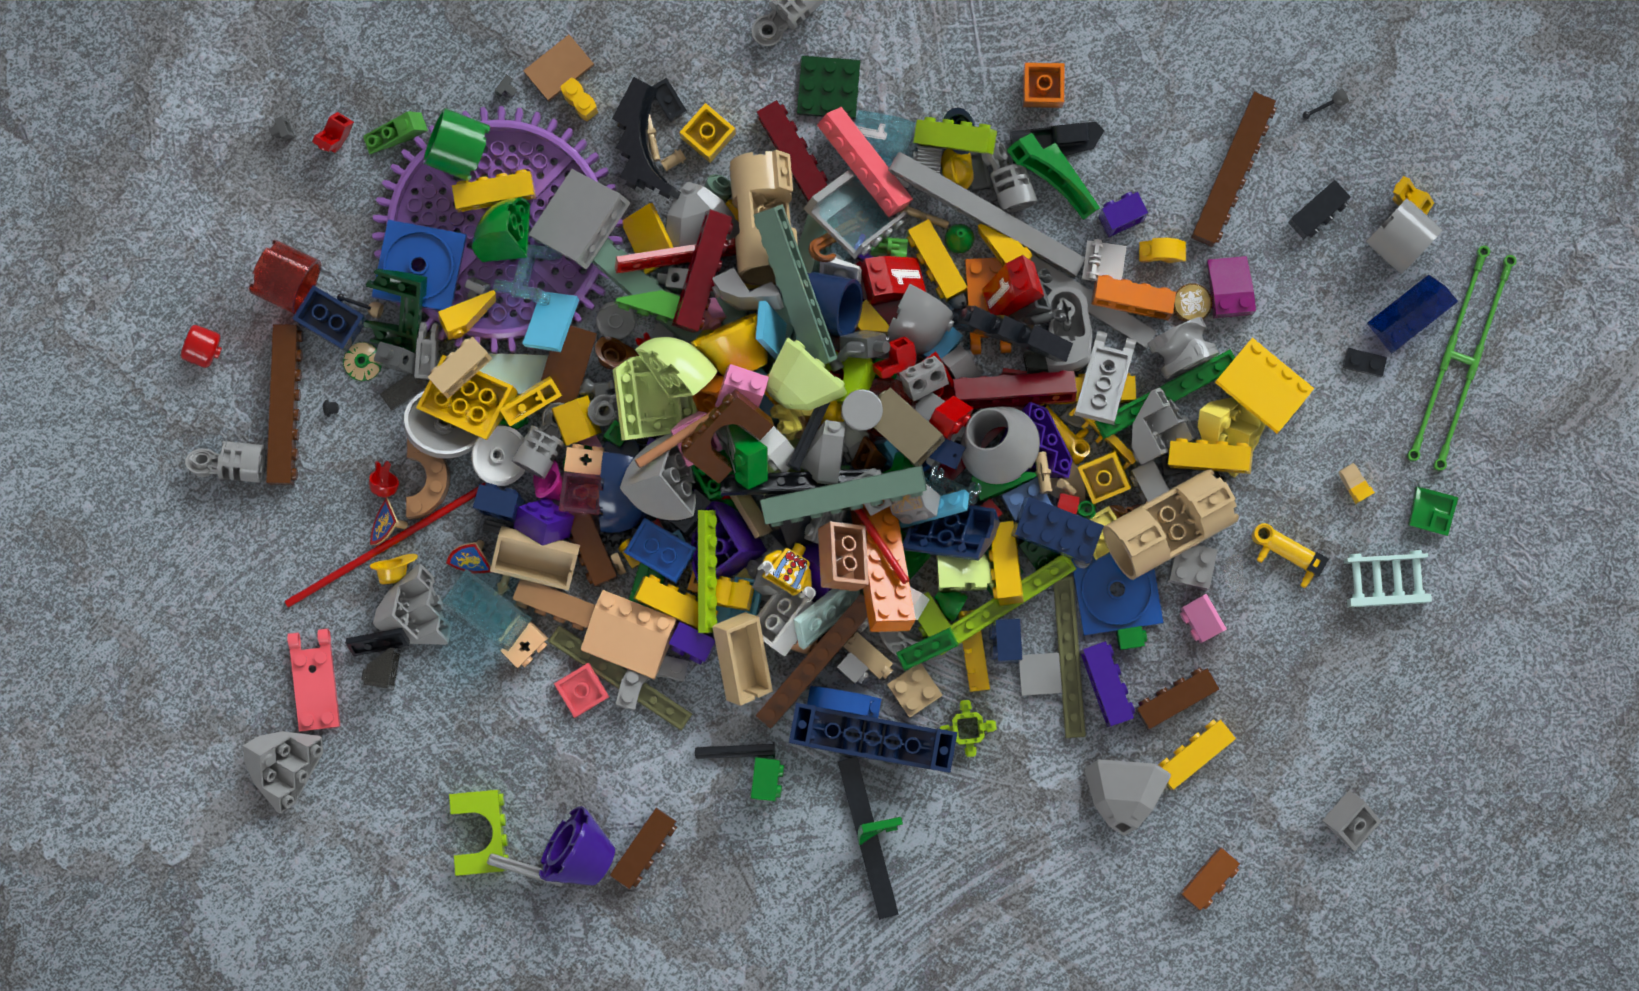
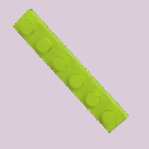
M698 510V633L713 632L712 626L717 624L716 510Z

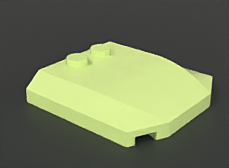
M640 356L630 357L613 369L622 440L671 434L670 430L682 419L697 412L692 396L669 399Z

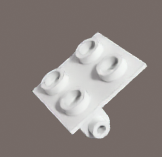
M1094 239V241L1087 240L1082 279L1096 281L1098 276L1109 275L1113 279L1121 280L1127 246L1102 243V240Z

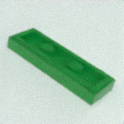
M951 627L896 652L905 671L959 646Z

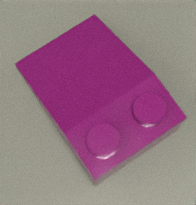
M1247 256L1208 259L1207 266L1213 319L1253 315L1256 312L1255 295Z

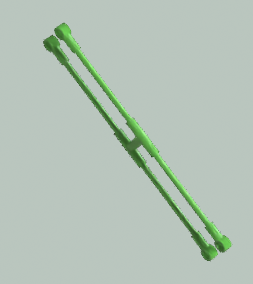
M1481 246L1477 250L1478 257L1474 266V273L1453 334L1449 338L1439 367L1440 372L1419 433L1415 437L1412 449L1407 453L1409 461L1414 462L1420 458L1419 450L1424 439L1423 434L1451 358L1469 364L1466 375L1467 380L1445 444L1442 445L1438 459L1433 463L1434 469L1437 471H1442L1447 467L1446 458L1471 381H1473L1484 350V343L1505 281L1508 280L1511 268L1517 261L1513 255H1508L1503 259L1504 267L1500 276L1501 281L1473 358L1454 351L1458 339L1457 335L1478 274L1481 272L1485 258L1490 254V249L1487 246ZM1484 249L1486 251V255H1482L1480 250ZM1508 258L1513 261L1512 264L1507 263ZM1411 452L1416 453L1417 457L1415 459L1411 457ZM1438 461H1441L1443 463L1442 468H1439L1437 466Z

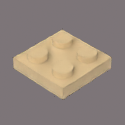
M922 663L912 667L887 684L909 718L943 696Z

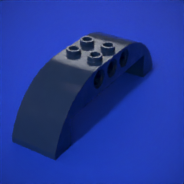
M796 702L789 743L950 773L958 732L846 713Z

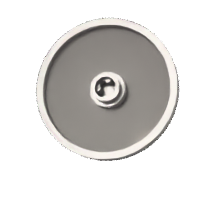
M424 391L417 394L409 402L404 414V430L408 440L419 451L436 458H455L467 454L473 449L478 436L416 409Z

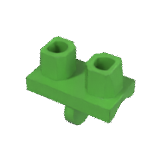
M883 237V240L875 248L873 246L871 248V255L873 257H907L908 239H885Z

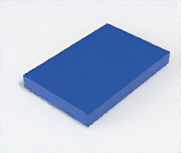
M644 518L624 553L677 583L697 548Z

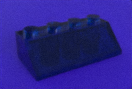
M1427 275L1368 321L1367 324L1392 354L1454 306L1458 300L1444 284Z

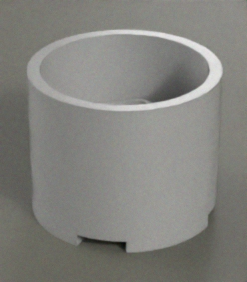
M1406 198L1366 242L1395 270L1402 274L1438 237L1443 229L1412 201Z

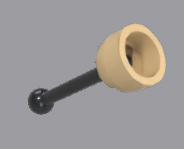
M343 294L337 295L339 301H346L366 308L369 315L379 319L383 313L384 304L371 302L367 305L349 299Z

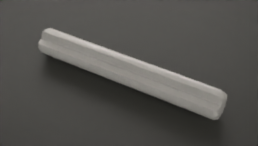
M490 854L488 857V865L544 881L539 876V870H543L542 868L496 854ZM545 881V882H548V883H551V884H555V885H558V886H563V884H564V883H559V882H549V881Z

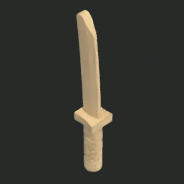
M649 114L648 141L653 161L657 162L660 161L655 138L657 134Z

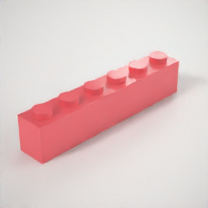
M843 108L835 109L821 119L817 124L819 129L885 214L891 217L903 211L913 198L896 176L888 171L889 167Z

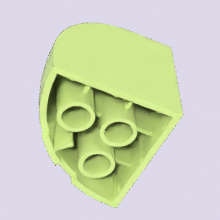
M653 338L635 349L669 399L695 395L717 373L715 366L701 351L677 338Z
M985 553L979 561L936 555L938 591L987 590V584L992 590L993 587H996V580H992L991 569L994 568V565Z

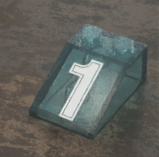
M859 110L855 125L882 159L893 162L898 152L907 155L916 122L896 116Z

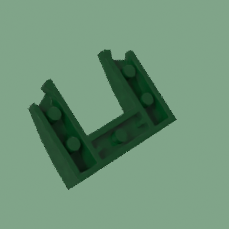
M376 269L373 272L377 275L374 281L368 280L366 287L401 296L399 325L369 320L364 321V327L372 328L375 337L370 339V342L376 344L380 342L387 343L416 354L417 338L419 337V326L422 316L423 297L426 296L427 277L400 271Z

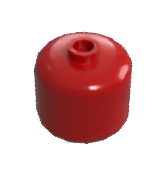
M192 325L181 350V359L203 368H208L211 366L214 358L218 359L222 350L219 347L221 341L220 334L199 325Z

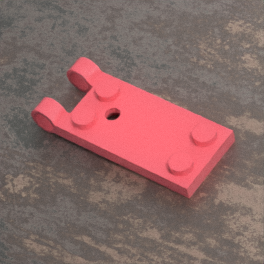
M329 629L318 630L320 648L301 650L299 632L289 633L287 636L299 732L341 727ZM311 665L316 666L314 673L309 671Z

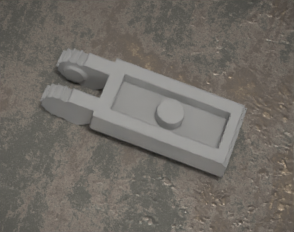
M421 322L416 345L414 377L430 380L428 376L431 370L437 366L439 325L433 324L431 339H425L427 324Z

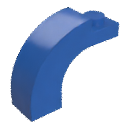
M810 686L807 704L819 708L878 718L881 698Z

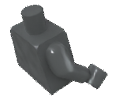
M1042 268L1038 272V277L1044 297L1010 314V318L1026 325L1044 324L1051 322L1052 319H1056L1060 323L1066 321L1065 316L1058 317L1059 314L1065 313L1061 308H1056L1053 310V313L1049 314L1052 309L1042 281L1050 283L1053 277L1046 268Z
M863 330L840 336V352L837 354V359L829 362L832 371L835 372L844 368L841 361H846L848 357L871 358L873 362L877 360L876 356L888 353L890 343L886 339V334Z

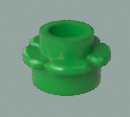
M1082 501L1078 506L1077 514L1086 519H1092L1096 514V506L1090 501Z

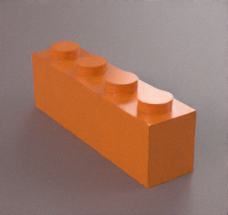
M1109 275L1098 276L1094 283L1091 304L1168 321L1173 314L1176 292L1166 287L1156 288L1151 287L1147 283L1137 284L1132 283L1128 279L1118 280L1113 279Z

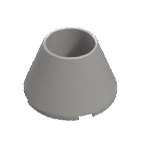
M1003 406L982 409L971 417L962 435L960 445L966 447L962 461L968 471L983 482L1003 484L1014 481L1021 477L1020 475L1028 468H1031L1038 456L1040 447L1038 430L1030 417L1018 409ZM997 427L1008 428L1007 436L1002 443L993 448H981V442L990 430Z

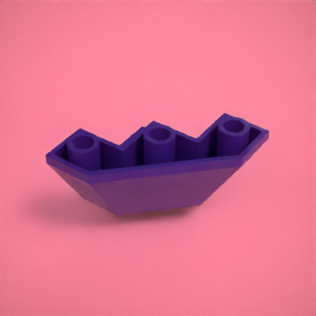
M1032 402L1028 403L1022 412L1030 417L1038 430L1040 438L1039 452L1047 453L1048 469H1051L1050 478H1069L1073 459L1048 409ZM1006 428L999 444L1002 443V441L1007 436L1008 428ZM1034 462L1031 468H1028L1025 472H1036V463Z

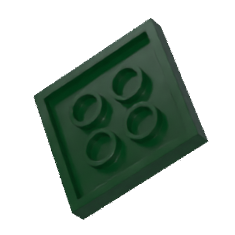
M802 56L797 115L824 117L827 113L842 107L850 119H856L860 60Z

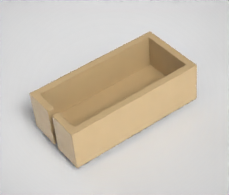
M501 526L490 572L569 591L580 545L559 540L542 546L516 529Z
M744 612L713 625L726 700L741 706L755 700V697L759 698L773 692L759 617Z

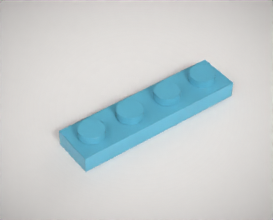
M964 489L940 496L937 517L915 521L910 524H904L899 520L900 528H905L967 511L969 493Z

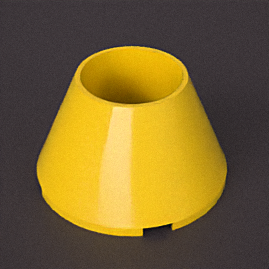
M756 313L723 325L708 335H702L691 342L692 346L701 351L723 376L730 364L753 371L768 363V351L756 340L758 316Z

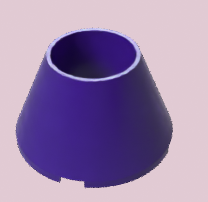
M578 806L569 812L572 816L567 821L562 820L544 850L540 861L543 864V870H539V876L544 881L594 886L601 881L612 864L615 855L614 845L588 810Z

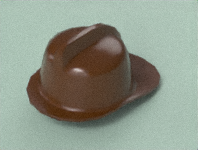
M601 337L595 344L598 360L606 369L613 370L630 357L639 356L637 351L614 337Z

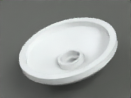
M497 426L488 440L478 437L472 449V464L477 475L483 481L497 486L509 485L518 480L525 470L513 463L512 459L519 446L523 443L524 437L517 430L507 426ZM495 451L497 452L496 458L493 457Z

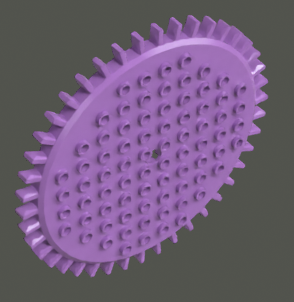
M499 106L498 120H488V112L485 107L480 108V122L490 125L489 133L484 135L487 142L485 147L488 148V151L482 154L476 171L470 172L469 175L472 177L468 182L476 181V178L482 177L484 174H487L489 179L495 178V175L501 173L511 175L515 174V171L518 170L530 171L533 177L536 199L527 200L530 203L531 216L529 219V233L555 193L551 191L552 187L556 186L559 189L565 180V174L570 172L571 169L597 182L609 174L607 168H602L595 173L591 170L590 165L599 159L596 152L585 160L579 155L587 146V142L584 139L579 141L574 148L567 143L573 135L571 128L565 130L561 138L553 134L558 124L556 119L553 118L549 122L547 129L544 130L538 127L541 121L539 112H535L531 124L522 122L524 116L522 108H517L514 121L505 120L506 112L503 106ZM467 111L462 112V115L470 117ZM433 125L429 127L430 134L434 128ZM418 136L414 138L416 145L422 149L415 157L405 149L401 151L404 158L410 161L405 170L398 165H391L394 173L401 177L397 184L383 180V186L394 192L391 200L377 197L376 202L381 206L389 207L387 216L373 215V220L377 223H387L388 220H394L452 232L457 229L461 230V233L467 235L457 282V284L461 285V289L455 292L453 306L469 300L467 296L470 289L464 286L467 279L472 277L491 285L489 291H495L496 300L499 297L503 298L501 304L495 302L487 311L489 312L487 318L481 317L461 338L455 339V346L457 348H460L465 336H473L480 345L482 339L491 340L490 349L492 354H497L499 340H508L510 352L516 353L515 339L525 337L541 291L577 296L579 298L577 307L582 303L587 309L592 311L595 309L592 301L586 297L591 290L604 296L606 291L602 286L595 283L599 275L606 279L610 278L593 263L587 268L586 274H580L582 267L575 261H567L566 256L542 243L539 244L529 235L528 242L531 243V246L528 248L527 258H517L515 262H511L510 259L488 261L486 263L481 262L477 255L474 254L473 249L468 248V245L473 243L477 224L490 207L458 213L456 208H454L455 202L452 185H456L458 181L454 180L453 175L423 164L427 147L424 141ZM514 146L516 150L515 152H510L509 148ZM539 146L544 147V150L542 152L537 151V148ZM553 159L558 160V163L556 165L551 164V161ZM501 160L502 165L496 166V161ZM525 160L530 161L528 166L523 165ZM539 173L544 174V177L542 179L537 178V175ZM428 175L433 177L431 181H426ZM609 184L606 186L616 191L615 184ZM414 189L419 190L417 195H412ZM446 189L447 192L446 194L441 195L440 190ZM540 200L544 201V205L541 207L537 205ZM432 203L433 206L432 208L427 209L426 204ZM471 215L475 217L472 222L468 221V217ZM442 216L447 217V220L445 222L440 221V218ZM413 217H419L418 222L413 223ZM620 219L615 227L623 226V220ZM385 232L372 234L374 240H384ZM608 236L615 245L623 244L621 237ZM381 250L374 252L376 258H380ZM543 255L545 259L544 261H538V257ZM422 258L415 259L412 263V269L417 272L423 271L426 267V262ZM526 269L531 270V274L528 276L524 275ZM558 269L559 273L557 275H553L552 270ZM471 270L475 271V275L472 277L468 276V272ZM498 270L503 271V274L501 276L496 275V272ZM568 282L573 283V287L570 289L566 288ZM513 283L517 284V288L514 290L510 289V285ZM540 283L545 284V287L543 289L538 288V285ZM526 297L531 298V301L529 303L524 302V299ZM422 307V312L429 316L425 322L427 324V332L435 322L441 325L438 315L439 310ZM516 311L517 316L511 317L510 313ZM575 311L573 319L580 324L582 322L581 316ZM442 327L438 339L443 342L447 336Z

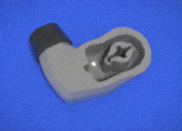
M1059 287L1052 290L1047 296L1052 309L1049 314L1053 313L1054 309L1061 308L1065 313L1059 314L1058 317L1065 316L1066 321L1060 323L1056 319H1052L1051 322H1048L1049 332L1073 343L1067 362H1056L1033 351H1024L1023 360L1027 374L1059 372L1061 370L1074 371L1075 373L1087 367L1090 362L1092 327L1088 313L1087 298L1081 290L1076 288Z

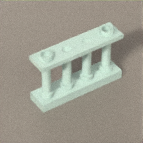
M1422 550L1409 551L1410 554L1372 557H1362L1361 554H1349V558L1344 559V564L1352 563L1354 594L1352 595L1353 598L1347 599V608L1432 602L1431 594H1425V590H1423L1420 559L1428 558V553L1422 554ZM1400 560H1412L1415 590L1413 595H1405V591L1402 589ZM1382 561H1392L1393 596H1385V593L1382 591L1380 566ZM1372 562L1373 597H1365V594L1362 593L1360 563Z

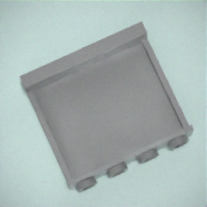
M571 169L528 235L539 244L542 243L587 270L630 205V202L620 193Z

